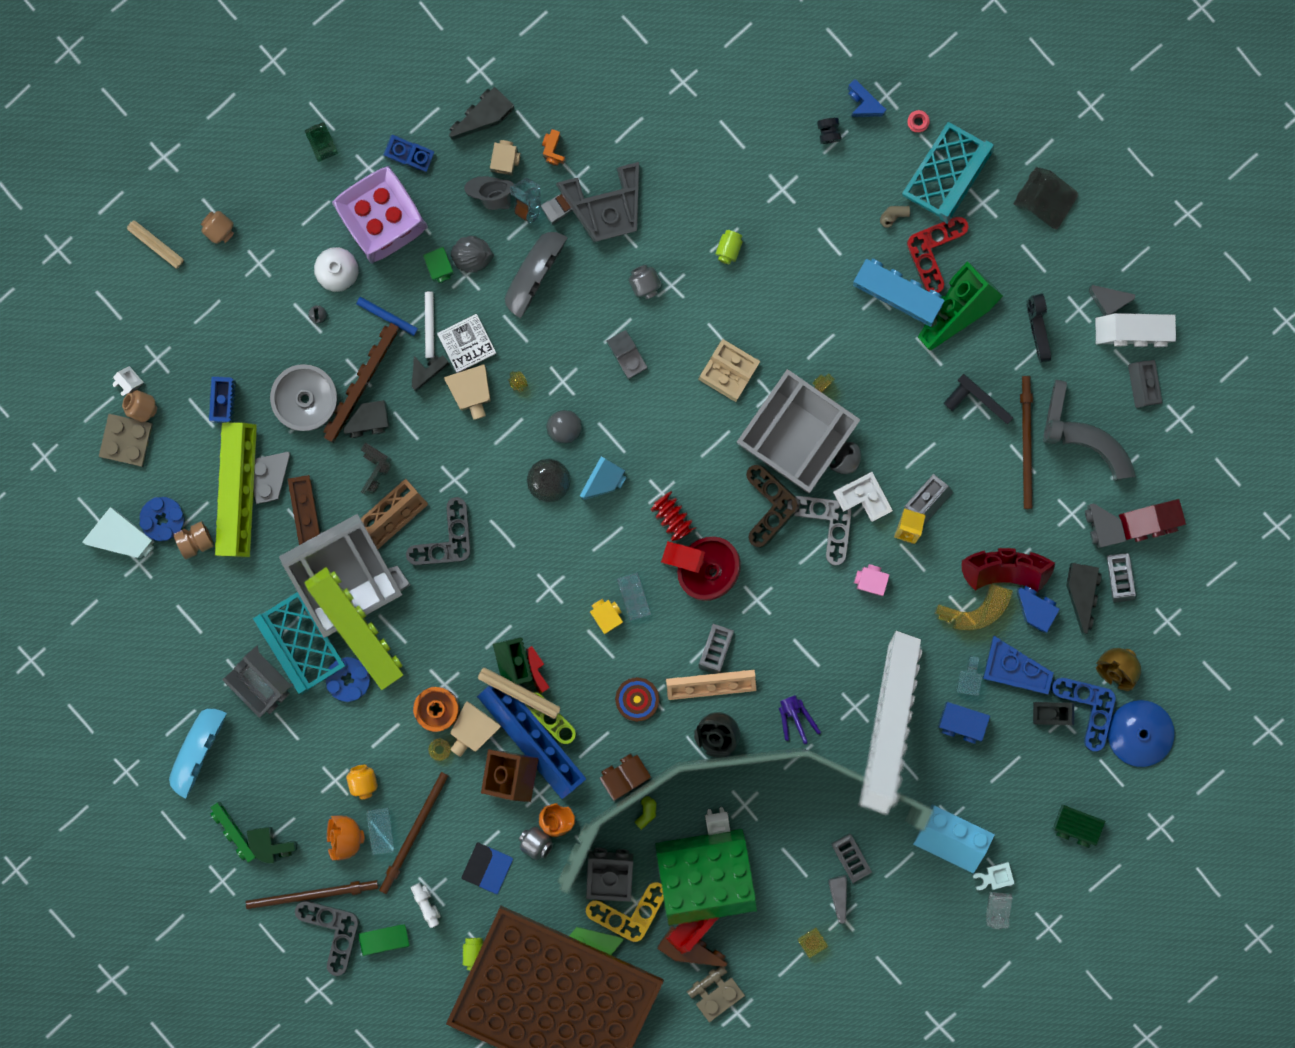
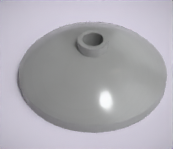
M305 364L295 365L284 370L276 378L271 389L270 402L275 416L285 426L298 431H310L321 427L331 418L337 404V392L332 379L320 368ZM308 395L309 401L303 403L301 401L302 396Z

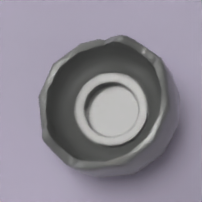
M557 411L547 421V434L553 441L558 443L573 442L581 433V420L572 411Z
M845 442L834 457L835 464H829L831 470L839 474H851L857 470L861 462L860 447L854 442Z

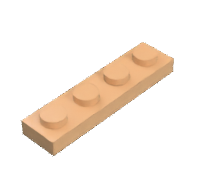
M755 670L666 679L668 700L756 691Z

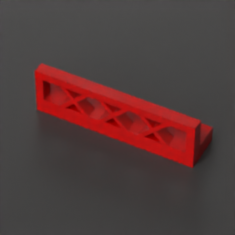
M718 918L678 924L666 939L681 954L690 952Z

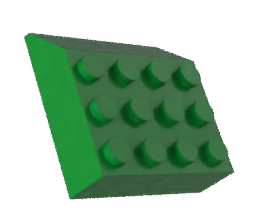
M743 829L655 843L668 926L757 911Z

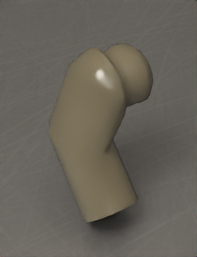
M889 206L881 215L880 223L883 227L889 228L898 217H910V206Z

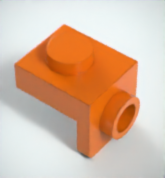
M552 129L550 134L546 133L542 146L545 147L543 157L547 158L546 162L558 166L559 163H565V157L554 153L561 134L559 131Z

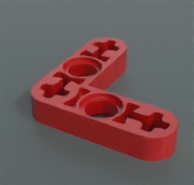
M954 217L950 219L948 224L942 222L917 232L908 239L907 248L926 291L930 292L934 288L928 287L931 280L929 276L924 278L923 275L930 274L933 270L936 271V274L932 275L934 281L940 282L937 286L938 290L934 291L940 293L944 288V280L931 249L964 236L968 231V223L964 218ZM954 222H958V224L964 225V227L961 229V233H959L957 230H954L950 232V235L952 237L948 238V232L944 227L945 225L948 226V229L953 228L955 226ZM936 229L941 230L944 234L943 240L939 242L934 241L931 236L932 231ZM914 238H917L918 241H923L920 248L922 252L927 250L928 254H922L916 258L915 254H919L917 247H912L911 245L914 242ZM928 258L932 262V267L929 270L921 269L919 265L921 259Z

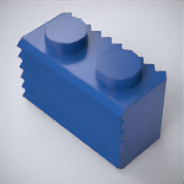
M212 377L209 421L212 423L234 422L232 419L234 418L233 410L235 409L233 406L235 405L234 397L236 395L234 392L236 390L234 388L236 387V381L233 378Z

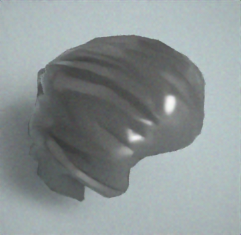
M477 236L460 238L451 250V257L456 267L467 273H477L484 269L494 257L488 244Z

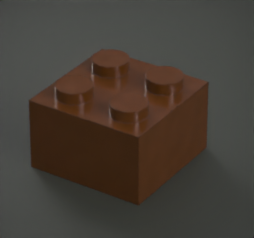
M488 749L481 793L513 801L531 802L538 758Z

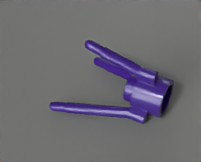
M796 695L780 701L782 707L779 708L786 741L789 740L786 713L788 717L793 716L804 744H807L808 741L797 715L800 713V710L817 734L821 733L804 707L802 700H798Z

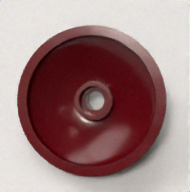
M705 537L695 541L689 547L705 552L703 565L700 567L699 573L678 567V581L682 589L694 599L702 601L717 599L725 595L736 583L741 568L740 556L736 548L723 538Z

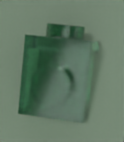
M324 122L304 131L318 162L338 154Z

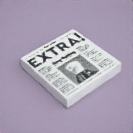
M477 314L437 333L457 373L497 354Z

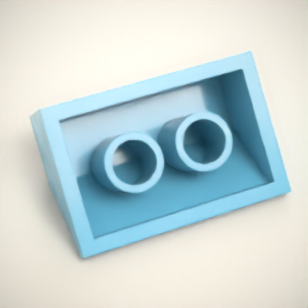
M932 804L930 808L933 810L925 830L920 829L913 845L974 873L985 856L995 834Z

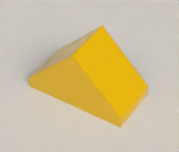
M904 508L894 538L915 544L921 536L925 515Z

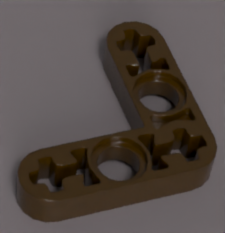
M752 465L747 470L746 476L748 481L773 506L750 531L748 538L751 545L765 547L795 515L800 503L797 497L765 467ZM754 470H761L760 476L765 480L768 477L770 479L763 484L760 479H753L755 476L753 472ZM772 483H775L779 489L775 496H771L768 493V486ZM785 500H792V509L787 508L783 514L776 511L777 509L783 510L786 507ZM775 514L779 517L780 522L778 526L771 527L769 525V518ZM764 524V526L772 532L771 534L769 532H765L762 535V538L764 539L763 542H756L755 540L757 539V536L755 534L762 533L765 530V528L762 527V525Z

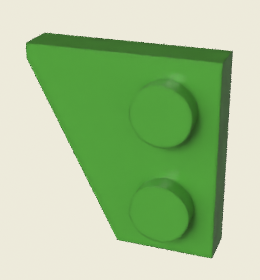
M576 927L569 935L609 955H612L624 940L620 936Z

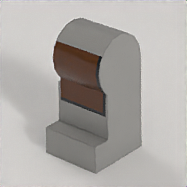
M562 194L541 205V209L552 225L573 211Z

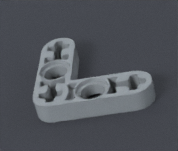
M796 496L800 500L801 505H807V501H811V504L809 506L810 514H805L807 509H799V512H796L794 516L830 520L826 559L832 565L843 563L847 553L851 508L847 510V514L842 516V521H847L846 525L841 523L833 524V519L838 521L839 514L835 513V509L840 507L838 501ZM791 500V501H788V504H787V508H788V509H792V508H793V507H791V503L793 502L792 500ZM820 502L825 505L826 510L824 514L816 515L813 512V505ZM836 527H841L845 531V535L841 540L835 539L832 535V531ZM831 541L834 543H844V547L839 546L838 553L842 554V558H838L837 562L833 561V557H830V553H833L835 550V545L830 546Z

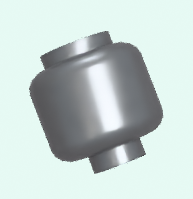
M642 265L631 271L632 275L629 277V283L636 296H645L646 299H649L658 294L656 290L661 287V281L653 267Z
M532 827L529 830L525 829L520 835L521 851L535 860L546 858L553 848L551 836L538 827Z

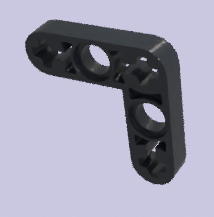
M1043 293L1032 295L1026 301L1038 360L1042 363L1051 361V352L1043 316L1047 313V306Z

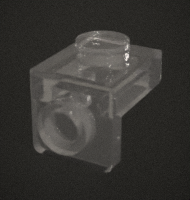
M990 892L986 911L987 926L995 929L1009 928L1012 894Z

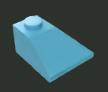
M600 457L580 497L586 500L613 492L616 487L621 489L627 478L623 475L625 470Z

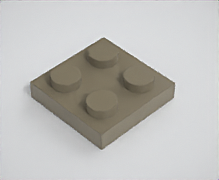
M108 414L99 457L143 467L153 424Z

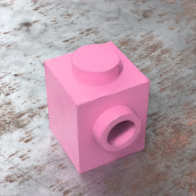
M869 564L868 568L863 567L862 571H857L854 583L858 584L856 589L883 596L889 574L880 572V567Z

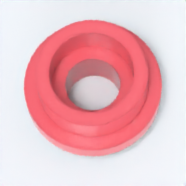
M916 110L909 115L907 123L913 132L920 133L928 128L930 120L924 111ZM916 118H920L922 120V125H916L914 123V120Z

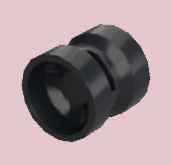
M827 118L817 121L818 129L821 130L820 144L835 143L842 140L841 133L838 131V126L840 125L839 118Z

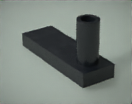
M964 373L957 380L961 384L944 402L951 411H954L971 392L1007 425L1013 419L1010 413Z

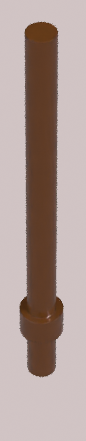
M1022 376L1020 403H1022L1023 506L1024 509H1032L1031 403H1033V394H1031V376Z
M443 772L440 773L392 866L389 865L385 873L387 876L379 891L387 894L393 881L398 879L401 873L400 868L449 775Z
M378 880L362 883L354 881L350 882L349 885L247 900L246 908H260L349 893L357 895L362 894V891L379 889Z

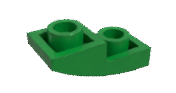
M405 924L358 934L362 956L409 947Z

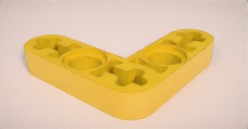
M652 882L648 885L631 917L599 900H593L588 903L586 914L588 918L630 941L638 942L644 937L664 900L662 884ZM659 886L662 895L661 897H655L653 902L658 904L654 907L653 904L644 901V899L647 897L650 900L652 896L650 889H655ZM598 904L600 905V911L604 913L606 909L611 911L606 916L605 922L601 921L602 915H591V906L595 907ZM647 905L652 909L650 917L643 918L640 916L639 909L642 906ZM612 915H619L622 923L618 927H612L609 923V918ZM626 919L630 921L628 926L634 928L636 925L639 926L640 936L635 935V937H631V931L626 928L625 933L620 931L624 927Z

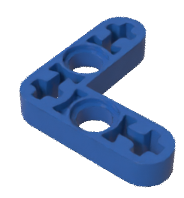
M1055 679L1051 685L1052 693L1055 696L1092 705L1084 744L1088 750H1101L1106 742L1115 704L1114 692L1108 688L1071 679ZM1063 681L1065 682L1064 686L1072 688V683L1076 684L1073 689V698L1069 697L1071 692L1063 691L1062 694H1059L1056 685H1060ZM1082 686L1087 687L1089 690V696L1084 700L1080 699L1077 695L1078 689ZM1105 692H1107L1108 697H1111L1110 702L1106 701L1104 708H1109L1108 713L1104 710H1096V706H1102V700L1099 699V696L1104 695ZM1098 713L1103 714L1106 718L1103 726H1097L1094 723V717ZM1091 727L1097 730H1104L1103 734L1098 733L1097 739L1100 740V745H1095V748L1089 742V739L1094 738L1095 735L1094 731L1091 732Z

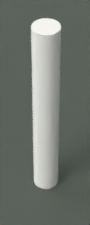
M425 292V358H434L433 292Z

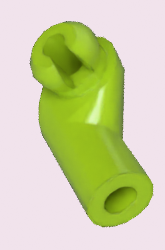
M650 796L642 798L643 814L635 821V824L641 830L656 817V802Z

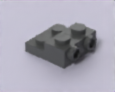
M595 848L593 851H589L586 899L631 902L633 853H629L626 849H618L616 853L607 852L605 848Z

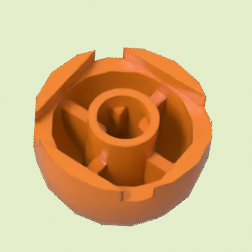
M331 816L332 819H329L327 826V842H331L332 849H328L330 858L332 860L349 859L359 851L360 844L364 843V831L360 830L357 822L348 816Z

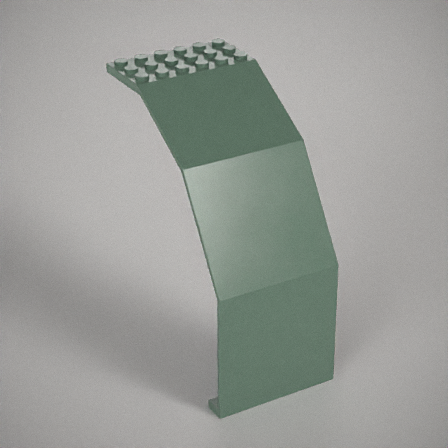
M804 748L677 762L592 819L590 824L585 823L577 840L581 843L575 844L568 859L571 865L566 863L558 880V883L561 884L560 890L569 892L600 824L679 771L809 756L864 782L865 777ZM899 794L898 799L912 805L905 821L924 831L933 810Z

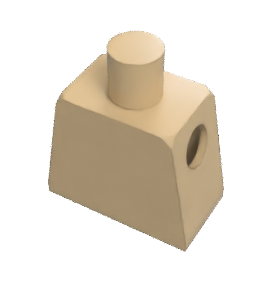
M485 365L444 377L461 411L470 408L473 420L486 416L482 404L490 402L491 399Z
M466 701L450 733L457 738L450 750L459 757L463 755L468 747L476 752L501 728V725Z

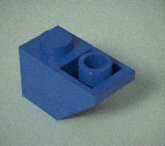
M1027 586L1024 589L1018 588L1016 593L1025 622L1046 633L1060 610L1055 607L1057 603L1047 597L1044 600L1037 597V592Z

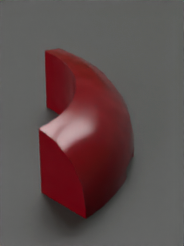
M998 548L996 552L986 553L984 550L974 553L963 559L961 565L965 580L975 591L989 584L1006 582L1027 586L1039 592L1049 581L1055 567V562L1033 552H1030L1028 555L1016 552L1014 548Z

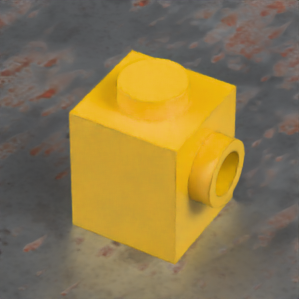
M601 599L592 605L593 610L590 613L604 634L623 623L619 617V614L622 612L615 601L610 603L609 600L605 602Z

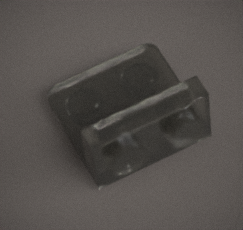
M1036 167L1030 173L1028 181L1023 189L1019 191L1013 204L1019 209L1032 212L1051 228L1058 229L1076 201L1078 192L1052 171Z

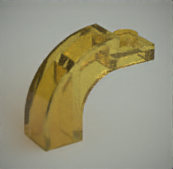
M989 584L985 600L976 610L961 612L937 605L934 614L939 615L938 619L949 623L954 619L953 629H980L990 625L1003 614L1009 604L1013 590Z

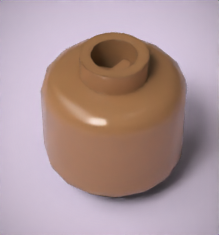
M211 211L200 224L203 226L202 233L215 244L220 243L222 240L226 243L234 234L231 231L234 225L233 221L221 211H216L215 213Z
M138 390L128 393L122 403L126 416L140 422L148 421L154 417L157 411L154 397Z

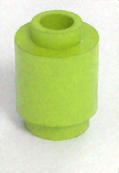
M726 230L725 234H722L715 253L718 256V261L725 264H730L731 261L736 262L743 243L741 234L731 230Z
M465 938V943L463 944V965L467 966V970H471L483 944V938Z

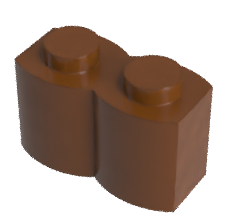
M630 753L620 760L622 763L620 766L614 769L613 765L601 772L603 776L600 777V780L613 801L651 778L638 755L633 757Z

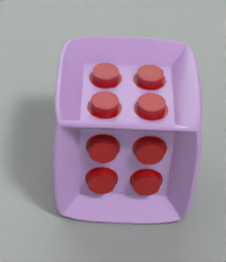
M390 166L381 168L366 176L332 201L333 206L366 254L370 263L379 261L394 253L428 228L427 223L422 219L414 202Z

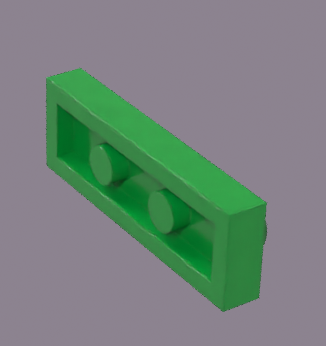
M217 802L210 807L213 811L210 814L217 824L221 823L225 828V831H223L225 837L230 843L234 841L238 847L236 852L243 861L246 859L247 862L255 859L256 857L251 852L247 839L222 803Z

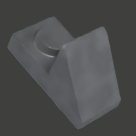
M626 330L607 340L628 379L647 369L645 362L636 349V345Z

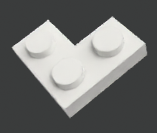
M873 472L833 492L843 512L862 503L871 522L893 511Z

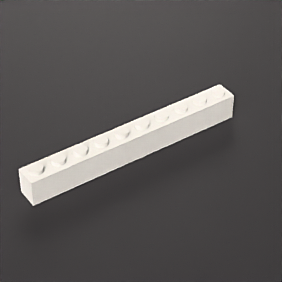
M898 631L895 632L888 645L860 803L862 806L885 814L890 806H895L899 795L896 793L901 782V777L898 775L904 765V760H901V757H903L907 747L904 741L909 733L907 725L912 716V712L909 709L913 705L915 696L912 693L917 685V680H914V678L918 674L920 665L917 662L922 655V649H919L921 639Z

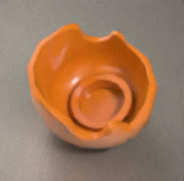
M558 803L545 806L539 814V826L551 837L565 835L575 825V816L571 808L561 807Z

